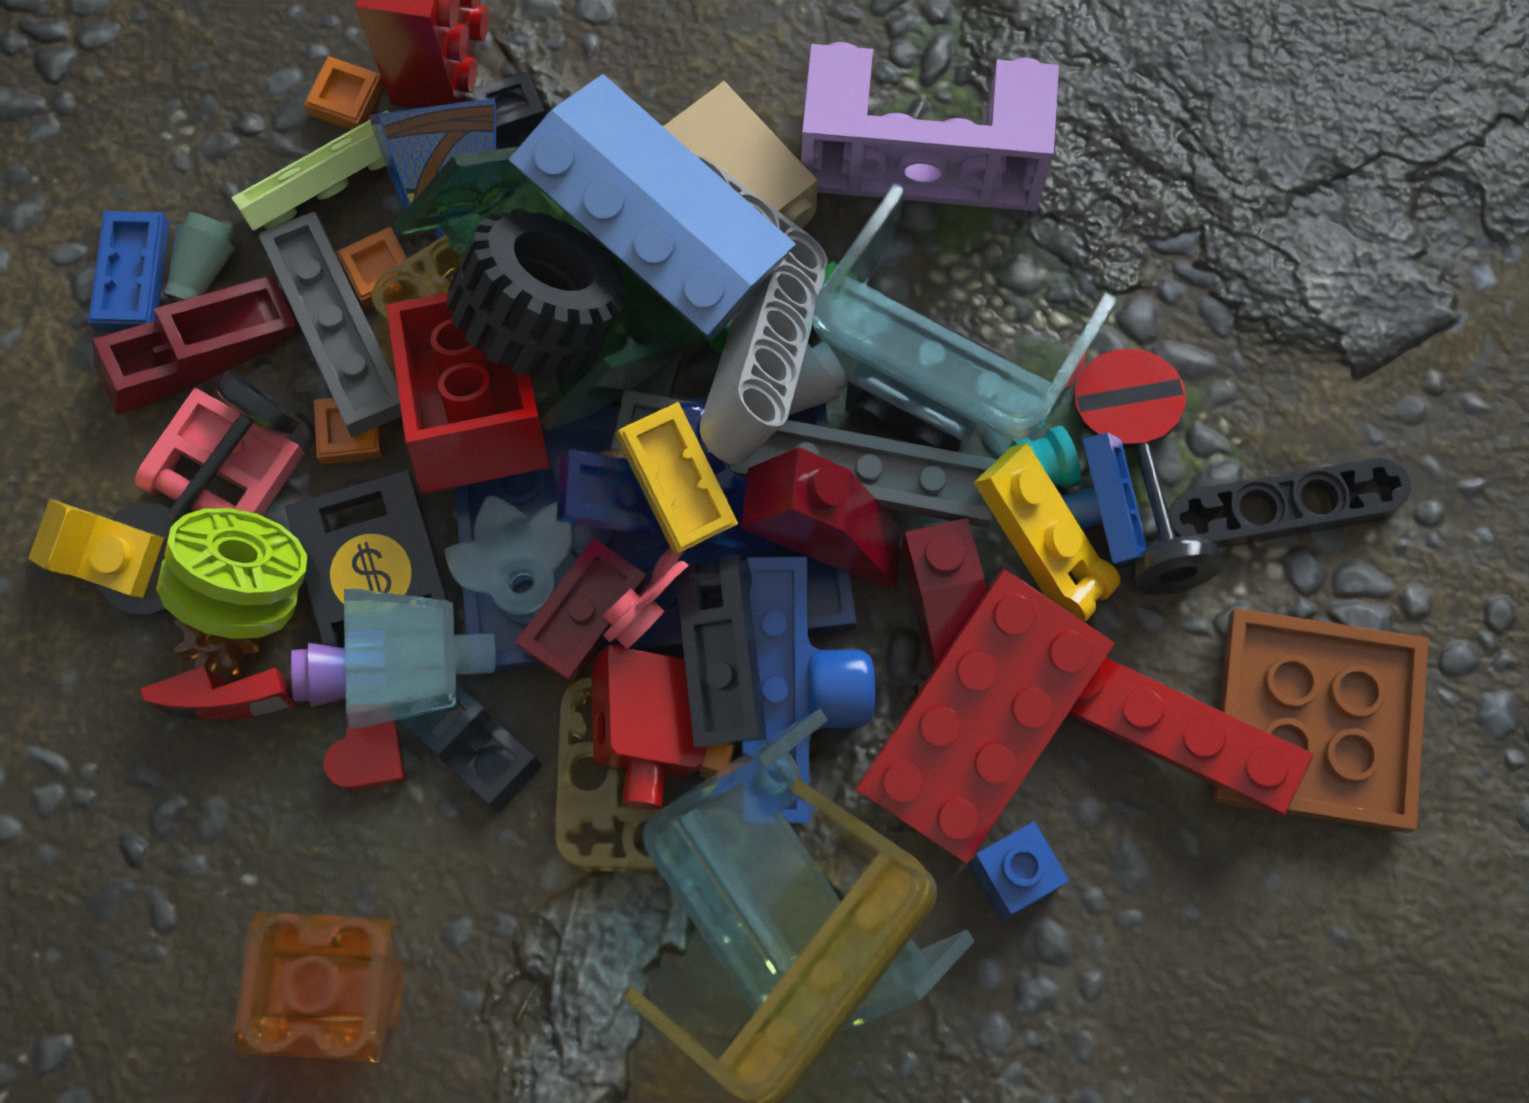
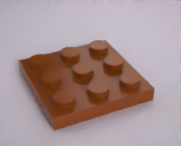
M1234 608L1229 613L1220 711L1314 754L1286 813L1287 815L1407 834L1417 830L1428 637ZM1212 785L1211 803L1267 811Z

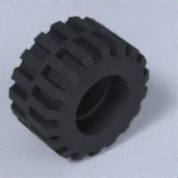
M512 209L510 213L501 210L492 213L489 219L484 218L478 224L448 288L449 294L446 301L447 308L453 312L451 320L456 329L465 332L466 336L464 339L473 348L481 349L487 354L486 358L497 365L500 362L510 367L512 372L523 376L526 373H530L537 379L551 380L553 375L561 379L573 377L576 371L583 373L590 367L592 361L595 360L624 307L628 291L623 285L626 279L622 270L613 265L615 259L609 251L601 248L597 244L598 241L588 233L575 228V225L565 220L555 219L550 214L536 211L534 214L525 209Z

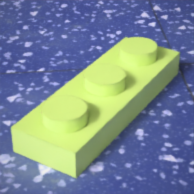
M371 121L364 122L231 197L251 229L254 231L264 226L268 230L286 223L296 215V206L315 195L319 200L329 198L342 191L349 184L347 177L368 166L369 170H376L386 166L371 126Z

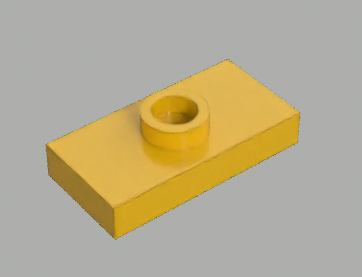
M679 402L616 431L615 435L674 555L738 524Z

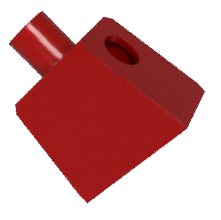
M608 645L597 654L591 662L594 761L599 765L626 770L622 804L624 806L642 810H659L662 808L665 777L683 779L698 771L703 764L707 749L694 747L685 660L614 645Z

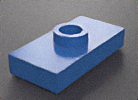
M103 211L88 318L89 325L95 331L118 332L154 321V308L159 307L170 227V221L164 213Z

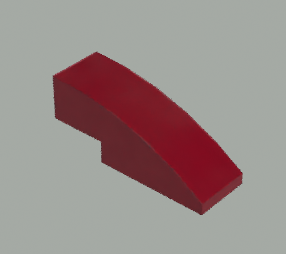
M271 275L154 308L153 322L94 338V366L118 415L194 387L224 373L226 369L230 370L296 332L297 323L274 276Z

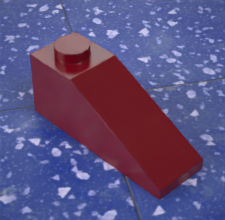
M801 447L748 468L741 529L883 588L891 589L897 587L902 528L849 469Z
M968 518L907 531L903 537L900 558L931 673L987 591Z

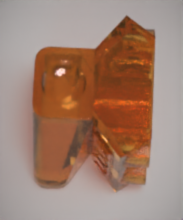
M258 911L247 931L234 1027L238 1053L272 1057L287 1056L379 1062L387 1031L397 1029L402 1003L405 962L396 957L395 920Z

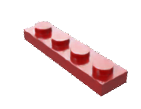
M1108 658L1104 659L1067 714L1283 819L1314 755Z

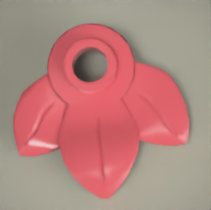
M670 547L657 561L650 583L638 595L632 588L628 589L602 616L611 624L609 629L603 634L609 642L616 639L628 649L662 615L664 610L654 600L688 566L685 561L678 562L680 556L686 550L674 555Z

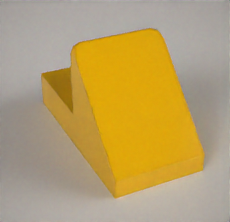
M49 499L28 559L48 571L76 576L129 596L143 598L164 538Z

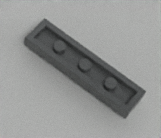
M315 211L258 233L351 438L401 417L397 382Z

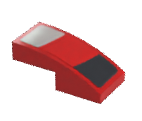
M202 666L140 688L145 702L163 714L186 719L234 720L271 714L298 706V703L293 701L291 681L276 668L224 685L223 680L208 668Z

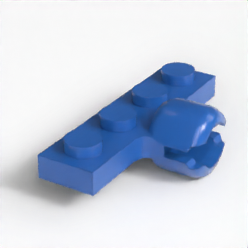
M807 557L747 558L752 575L750 601L767 739L742 743L743 823H810L809 740L811 734L821 728H862L872 721L875 711L874 665L871 656L862 650H820L810 645L807 627Z

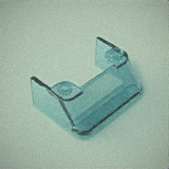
M894 184L819 291L812 315V324L815 332L823 341L1002 437L1021 440L1034 436L1053 421L1090 359L1117 299L1107 293L1104 295L1052 382L1020 368L866 285L891 248L905 189Z
M821 708L754 746L649 819L643 831L644 844L649 856L764 1030L781 1045L794 1049L806 1047L920 1001L975 942L968 930H965L919 950L903 925L888 915L870 913L853 920L781 812V810L788 807L799 797L802 790L801 773L789 751L828 720Z

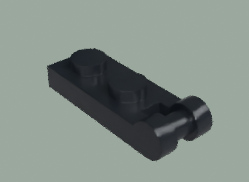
M744 554L722 557L720 564L703 567L700 562L688 563V566L676 577L694 747L707 749L766 740L750 601L752 575L748 560ZM722 591L723 607L707 609L706 599L708 593Z

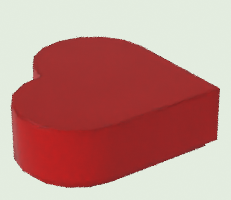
M366 709L358 712L350 720L346 728V738L336 741L328 749L324 757V769L327 777L336 786L347 791H358L406 782L401 738L397 724L387 713L378 709Z

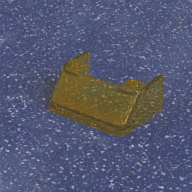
M798 778L789 789L836 837L871 860L872 863L728 1049L720 1057L686 1026L634 987H631L623 997L743 1103H783L792 1095L928 917L937 897V887L933 876L914 856Z

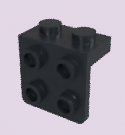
M904 309L897 315L869 365L860 361L848 381L845 409L854 413L864 423L875 428L885 429L909 443L962 453L1006 375L1008 361L1002 354L913 309Z

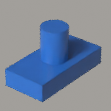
M1106 432L1083 439L1094 487L1062 495L1061 497L1081 529L1103 524L1112 562L1118 565L1130 566L1136 558L1140 557V552L1145 550L1148 545L1122 440Z

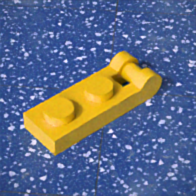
M1028 442L1010 447L973 482L1043 594L1083 622H1086L1096 610L1095 602L1108 599L1119 587L1120 576L1113 565L1098 557ZM1070 571L1077 580V585H1075L1072 579L1070 578L1068 574Z

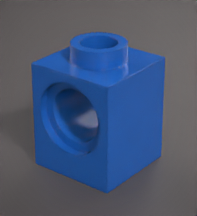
M1035 821L976 853L968 863L969 868L1001 922L1053 894L1070 881Z

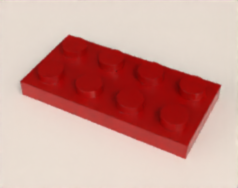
M1001 569L855 786L856 790L968 864L1115 642L1006 569Z

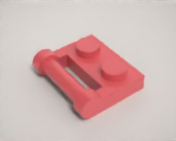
M194 387L140 465L135 476L136 486L154 496L163 493L176 501L190 483L189 479L174 472L175 465L181 456L202 466L240 413ZM253 423L216 474L246 491L238 504L235 506L205 489L191 510L195 512L205 508H233L263 516L305 453L295 442L285 437L276 436Z

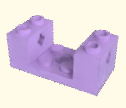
M836 42L829 45L811 44L802 131L801 163L818 180L817 192L1037 211L1054 155L1059 65L1043 64L1031 58H1017L1011 61L997 60L983 125H976L970 120L961 118L940 122L917 120L901 113H890L883 116L867 115L873 49L857 48L852 44Z

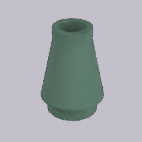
M189 212L184 224H177L168 282L163 294L177 302L205 294L236 249L231 244L235 231L210 217Z

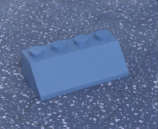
M604 74L553 108L508 159L527 180L711 342L796 247V244Z

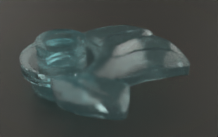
M490 495L484 500L476 519L475 542L459 543L445 549L449 570L453 578L468 591L491 594L494 601L503 610L517 615L533 613L539 610L552 594L555 585L553 571L564 562L571 552L573 540L568 514L560 502H555L541 509L529 521L527 516L513 505ZM520 575H529L534 578L532 588L525 593H516L511 590L513 580Z

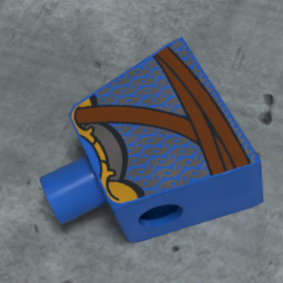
M491 98L371 115V126L402 210L416 212L431 209L437 244L471 240L473 236L467 204L493 200L496 195L495 99Z

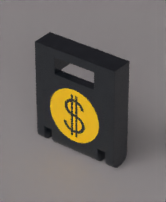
M409 470L284 506L291 532L299 539L307 554L304 578L323 645L342 648L336 624L342 622L345 624L349 640L354 647L429 625L421 598L432 596L433 608L440 620L453 616L414 479ZM383 498L387 515L331 531L325 515Z

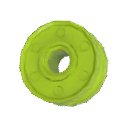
M205 508L183 515L170 527L164 555L165 559L161 564L156 590L163 606L182 623L199 631L231 639L261 638L281 630L293 617L297 602V591L302 585L306 573L307 554L298 538L281 524L256 513L233 508Z

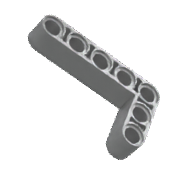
M696 155L796 244V247L734 316L700 421V434L707 448L717 458L727 463L739 464L749 458L788 418L823 287L826 271L824 268L828 263V259L821 245L811 235L713 162Z

